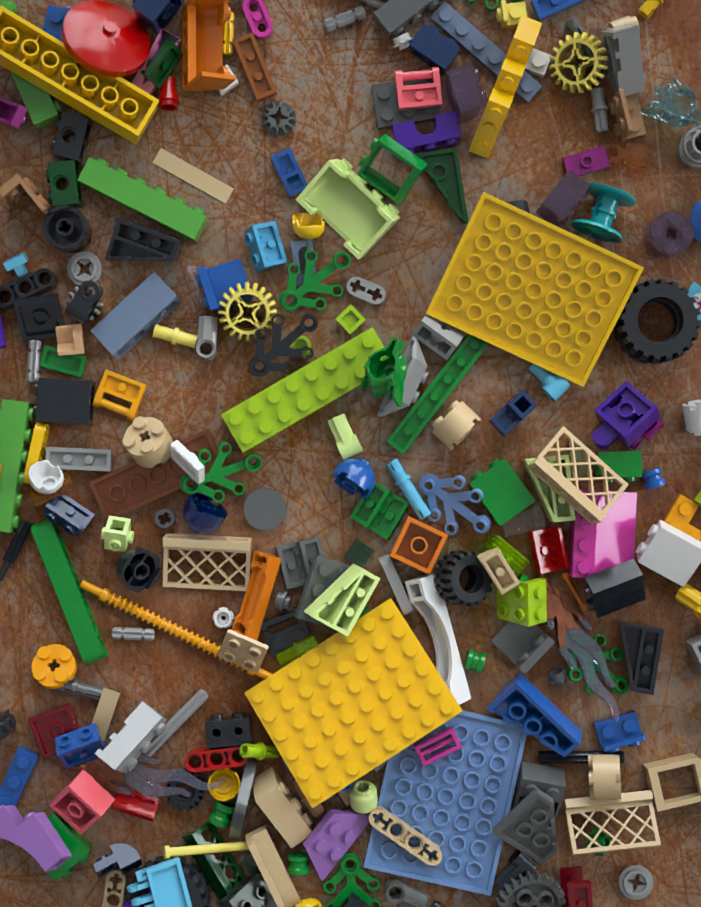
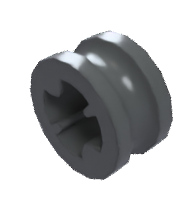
M166 508L159 510L155 515V522L161 528L171 527L176 519L175 513ZM167 512L170 514L168 517H171V521L163 524L161 523L160 515H165Z

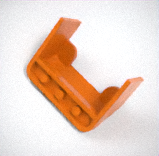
M187 0L183 5L181 12V52L183 54L181 58V85L183 91L196 92L225 89L236 80V75H231L228 68L223 66L222 25L225 24L226 20H229L231 15V8L228 6L230 0Z

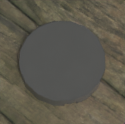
M264 487L256 489L248 495L244 502L243 511L245 519L251 526L258 530L267 531L276 528L282 523L286 516L287 506L285 499L278 491Z

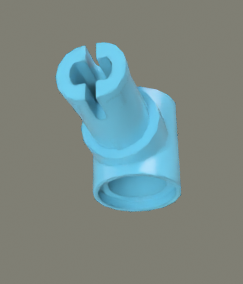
M535 364L529 367V370L542 382L541 385L543 387L541 389L554 402L571 387L565 378L557 374L550 373L548 370Z

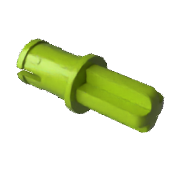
M261 742L257 744L243 743L239 750L240 755H242L241 757L256 758L257 760L278 758L280 755L276 746H266Z

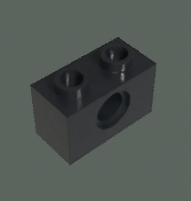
M63 112L62 118H58L56 125L58 133L51 143V151L56 159L63 161L75 160L78 165H82L93 125L89 118ZM69 134H75V139L72 142H66V137Z

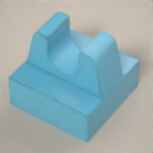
M24 251L6 260L3 265L7 272L14 269L20 278L28 273L24 263L29 258Z

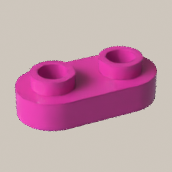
M244 0L242 5L243 12L254 36L261 40L269 38L273 32V25L263 0ZM256 6L258 9L257 11L252 12L250 11V8ZM260 26L266 27V30L260 32L258 29Z

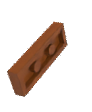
M253 32L233 39V44L257 103L277 95Z

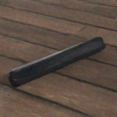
M539 751L538 760L540 763H588V755L615 754L619 755L620 763H624L625 756L623 751L608 753L607 751H572L566 757L555 751Z

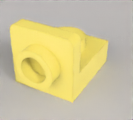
M502 0L499 8H496L497 22L501 23V29L518 27L521 16L527 17L525 1L506 4V0Z

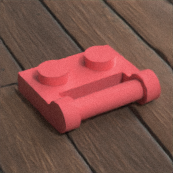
M432 67L431 70L395 71L398 110L442 106L439 67ZM433 80V83L403 86V81Z

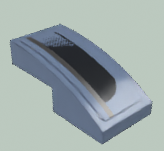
M312 240L291 241L293 262L300 266L296 287H300L303 284L306 263L304 252L307 249H313ZM313 252L307 254L308 260L314 258ZM314 264L313 276L316 274V265H315V264ZM294 265V272H296L297 266Z

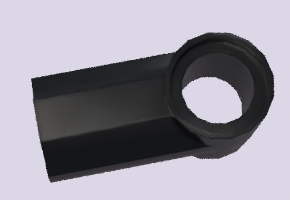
M517 849L510 856L509 863L495 876L494 881L501 890H506L504 883L511 885V877L518 880L519 873L523 877H526L527 871L532 874L537 868V863Z

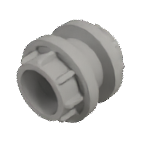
M701 125L689 130L681 138L678 145V154L681 161L691 168H701V151L695 146V142L701 144Z

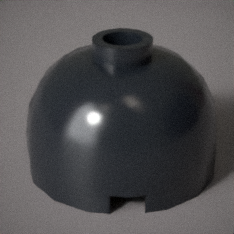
M141 547L130 548L118 558L116 563L117 578L130 591L141 592L139 590L145 588L148 590L158 581L161 574L160 560L150 550Z

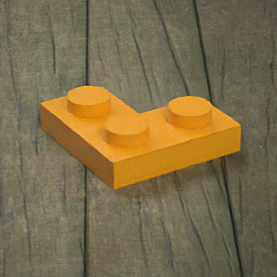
M678 494L663 521L701 541V531L689 524L699 504Z

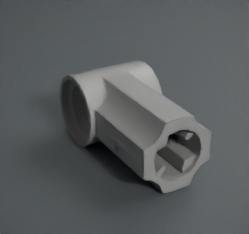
M199 316L196 351L200 358L206 361L214 359L217 355L218 317ZM204 345L212 346L210 354L204 355L201 353Z

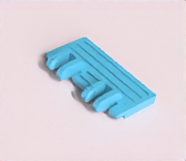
M179 857L135 871L138 882L127 887L128 892H137L147 887L150 889L149 893L133 898L131 900L132 906L153 901V903L144 907H192Z

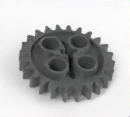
M527 871L526 877H523L521 873L518 874V880L511 877V885L504 883L506 890H499L501 897L496 898L498 905L495 907H564L563 905L566 904V900L559 882H556L553 876L548 877L547 873H543L540 876L538 871L535 872L534 876H531L530 872Z

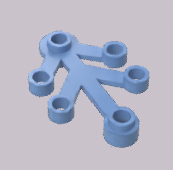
M426 474L420 479L419 487L428 497L429 511L436 512L438 515L437 518L433 517L432 514L427 516L430 521L436 522L442 516V512L437 504L438 496L443 500L447 521L444 530L448 535H454L459 529V525L455 520L454 510L473 524L474 530L478 533H486L491 528L492 521L487 515L477 516L459 502L469 500L473 503L480 502L483 498V492L480 489L475 488L472 491L448 493L442 488L453 487L457 490L462 489L466 484V479L462 475H457L454 478L439 479L433 474ZM455 480H461L462 485H457ZM426 482H430L432 488H428ZM474 492L479 494V499L473 497ZM478 522L483 523L484 528H480ZM453 525L455 531H451L448 526Z

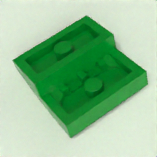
M375 482L368 498L360 499L350 518L389 541L409 509L410 503Z

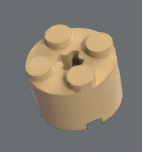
M457 400L450 405L447 411L448 414L444 418L440 416L432 424L434 429L432 433L450 450L454 449L453 443L458 445L474 429V421L477 423L481 421V418L463 401L459 403Z
M139 416L135 418L124 434L123 444L136 463L145 468H153L156 464L165 463L171 457V443H173V440L163 423L153 417Z
M588 755V766L593 768L589 769L590 800L622 799L619 755Z

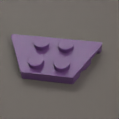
M330 809L304 841L303 846L317 871V875L322 881H324L370 823L369 813H357L353 809L344 811Z

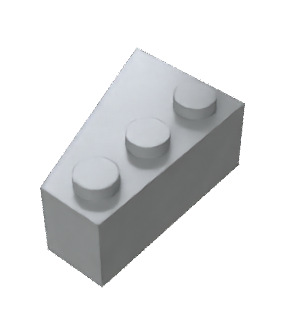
M624 24L601 31L603 47L607 49L605 56L609 57L606 63L613 95L621 88H623L625 96L645 91L644 84L646 79L643 73L639 25Z

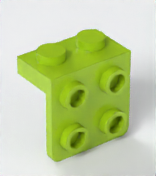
M536 578L525 582L519 580L521 584L503 595L497 589V616L499 619L527 627L547 622L546 579Z

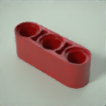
M240 746L199 747L189 751L185 759V767L191 772L243 766L248 758L237 759L234 757L233 752L240 750ZM212 754H221L223 760L220 762L214 761ZM198 756L201 759V763L193 764L190 757Z

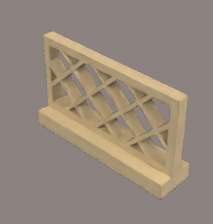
M564 426L559 429L539 455L527 466L592 525L600 523L605 518V514L629 485ZM562 434L569 440L570 448H559V437ZM560 451H570L571 463H561ZM575 451H582L585 454L586 462L576 463ZM547 452H555L556 463L550 464L543 457ZM591 465H598L601 468L602 477H592ZM572 466L573 478L564 477L562 475V467ZM576 466H586L588 478H578ZM603 480L604 492L594 493L593 481ZM608 480H614L620 485L616 492H609ZM578 481H588L589 493H582L579 490ZM595 496H605L606 505L602 510L596 505Z
M166 533L163 537V587L232 591L247 590L250 580L251 537ZM169 549L178 550L183 557L174 563L169 557ZM193 551H200L204 556L198 564L188 556ZM214 552H221L226 557L219 565L210 557ZM236 553H246V562L241 566L232 559ZM185 558L193 566L186 574L177 566ZM205 560H208L215 567L208 575L199 567ZM228 560L236 568L230 576L221 569ZM245 566H246V573L242 570V568H244ZM172 569H175L182 576L177 582L168 581V573ZM195 569L204 577L199 583H193L188 578ZM217 570L225 578L221 584H215L209 578ZM240 572L245 577V585H236L231 578Z
M652 790L621 793L622 799L590 800V797L565 799L563 809L566 815L572 855L661 846L652 803ZM648 807L649 818L646 822L634 814L638 808ZM617 810H623L630 815L624 824L613 817ZM595 812H601L608 817L603 826H600L591 819ZM579 814L586 819V822L580 829L572 823L571 815ZM632 817L643 825L637 834L626 827ZM610 819L621 827L616 836H613L604 829ZM588 822L599 829L593 839L582 831ZM645 827L653 832L654 841L646 842L639 836ZM623 829L634 837L630 844H624L617 839ZM601 832L612 839L609 846H601L595 841ZM579 834L590 841V844L585 849H577L575 840Z

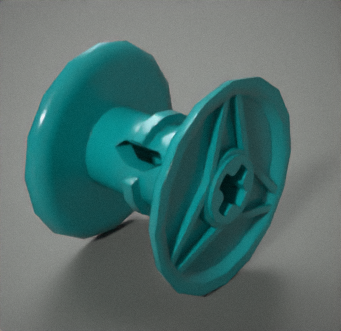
M593 182L586 183L584 186L586 192L597 199L595 206H592L590 209L592 213L590 220L576 219L571 222V226L583 234H591L592 238L606 242L621 243L623 241L621 234L610 228L616 218L615 212L617 207H632L637 203L636 198L613 186Z

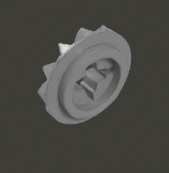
M79 252L69 260L67 272L70 279L79 286L85 281L98 282L102 275V264L93 253ZM79 263L85 266L90 265L89 271L91 276L86 273H80L82 269Z
M630 864L626 869H622V873L618 877V886L621 892L629 899H643L649 895L653 888V877L650 871L640 864ZM638 875V879L642 883H636L633 888V884L629 880L635 879V876Z

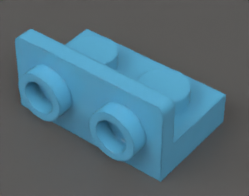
M275 221L252 225L245 231V243L249 246L251 263L255 267L256 272L284 265L288 262Z

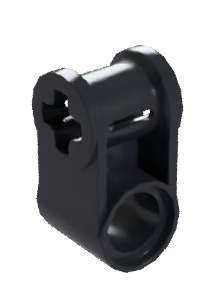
M93 281L83 282L67 305L65 313L86 324L102 298V287ZM89 287L95 291L94 295H89L87 291Z

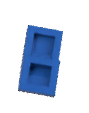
M291 148L270 157L289 197L303 191L307 187L306 179L298 166Z

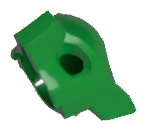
M392 337L384 348L368 357L369 360L364 366L365 376L361 381V389L365 391L367 387L371 388L375 399L378 397L382 399L387 394L388 399L393 397L397 406L401 407L404 380L408 369L407 362L402 354L405 343Z

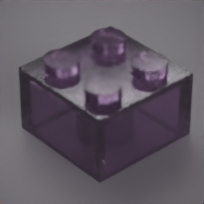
M472 63L448 70L443 83L452 111L457 112L459 124L481 117L488 102L485 90H481L479 85L481 81L477 68L474 69Z
M569 170L537 209L536 213L555 226L559 224L564 225L575 213V210L572 208L575 207L577 209L588 197L589 193L586 191L590 185L572 170Z

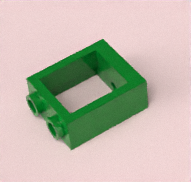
M384 134L380 139L375 138L371 143L369 149L372 151L369 156L365 155L358 166L361 169L357 175L400 205L415 185L427 163ZM382 148H385L413 168L401 187L371 167Z

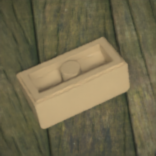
M498 547L477 555L501 595L521 584Z

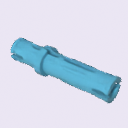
M398 458L388 463L386 467L396 480L395 485L400 487L419 520L421 521L432 514L411 482L410 478L412 477L410 474H406Z

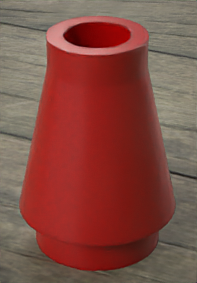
M171 76L162 85L158 99L160 108L164 111H175L180 104L175 78Z

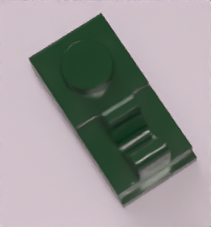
M166 39L153 61L149 60L147 62L149 67L146 71L142 70L141 74L160 90L182 58V52L173 41Z

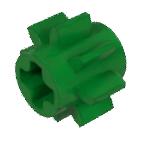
M593 827L592 832H588L587 835L593 839L599 829ZM601 832L595 841L601 846H609L612 839ZM585 838V846L587 848L590 841ZM602 852V853H594V855H595V856H604V855H605V852Z

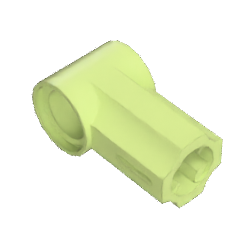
M345 414L328 420V425L332 434H334L337 441L335 443L343 460L363 452L356 434H353Z

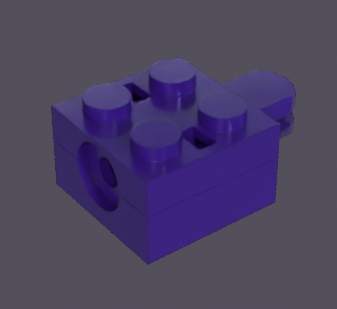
M625 381L594 410L597 420L601 425L592 433V438L595 446L602 450L608 449L617 439L629 448L660 419L658 407Z

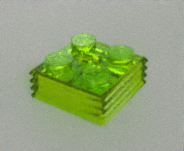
M490 534L485 544H482L483 552L498 547L512 571L516 574H521V571H524V568L527 567L526 564H530L527 558L499 535Z

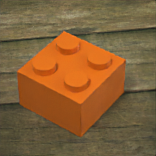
M407 515L389 556L430 575L448 534Z

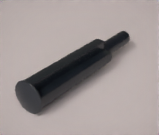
M21 519L22 521L3 557L5 561L0 569V581L3 580L10 564H14L31 530V526L34 525L26 519Z

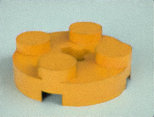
M51 644L39 648L32 662L34 678L43 687L49 689H57L64 686L63 684L73 679L77 670V661L73 653L66 646L60 644ZM56 661L60 666L51 671L49 666Z

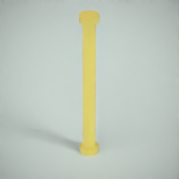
M246 841L181 847L166 845L164 846V859H170L173 856L249 850Z

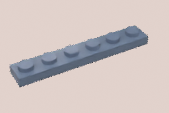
M444 1L430 17V20L497 78L506 54ZM524 70L515 94L528 104L541 89L542 85Z

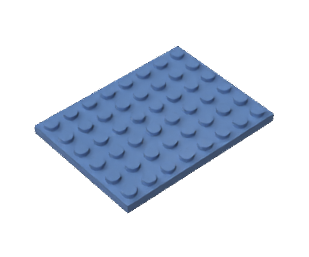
M463 710L457 716L387 760L377 806L384 807L437 844L442 852V860L438 865H427L372 826L363 868L491 896L503 843L502 839L493 834V827L510 812L527 734L522 732L520 727L513 723L509 724L502 718ZM453 727L463 748L423 767L413 745ZM450 734V735H448V736H446V737H444V738H442V739H440V740H438V741H436V742H434V743H431V744H429V745H427V746L421 748L420 751H423V750H425V749H427V748H429V747H431V746H433V745H435V744H437V743H439V742H441V741H443V740H445V739L451 737L452 735ZM453 741L423 757L426 759L456 743ZM382 813L375 814L374 821H383L385 823L383 828L386 829L388 822L382 818ZM394 824L390 828V832L394 835H399L403 830L399 824ZM411 837L408 840V845L414 848L418 847L420 839L418 837ZM425 843L422 850L428 853L429 859L431 857L436 858V850L433 852L428 851L425 847L427 843Z

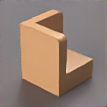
M82 324L56 326L58 355L84 354Z

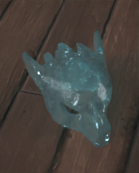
M675 77L670 78L673 85L669 84L667 87H656L654 89L657 101L651 102L652 107L648 106L641 109L642 114L655 119H661L674 127H683L690 124L694 127L701 125V112L698 109L695 92Z

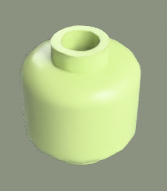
M361 780L351 786L349 797L350 805L354 811L365 814L377 807V788L373 783Z

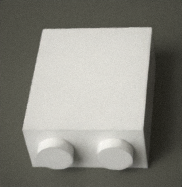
M659 520L656 525L653 524L647 534L649 537L645 543L641 542L636 550L638 562L684 587L701 563V541Z

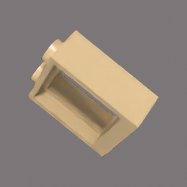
M693 752L643 764L648 789L652 790L653 807L657 812L701 802V758ZM692 765L698 792L664 800L658 772Z

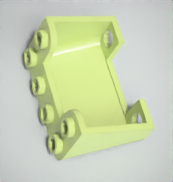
M332 159L324 165L296 198V201L311 215L316 213L321 215L346 240L343 245L360 260L400 219L398 215L400 211L393 204L390 203L388 205L383 200L384 196L380 191L375 188L371 189L367 185V181L351 170L353 166L347 160Z

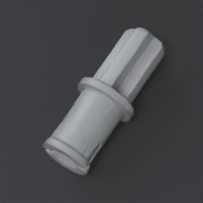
M602 87L590 90L593 107L591 113L594 115L595 131L598 133L608 130L606 114L608 107L605 104V90Z

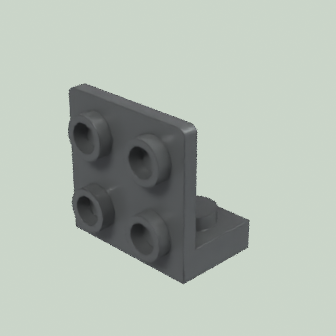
M509 621L491 639V642L524 674L555 643L537 625L527 627Z

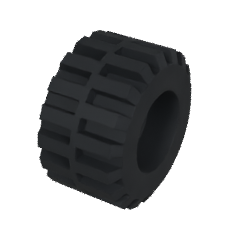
M451 551L450 554L443 556L444 560H439L437 563L439 568H435L434 573H437V577H434V582L438 585L435 588L436 591L441 592L439 596L446 599V602L471 607L474 604H481L482 600H486L489 597L487 593H491L493 589L491 583L494 584V582L478 559V552ZM466 567L469 580L466 587L462 589L459 583V576L462 569Z

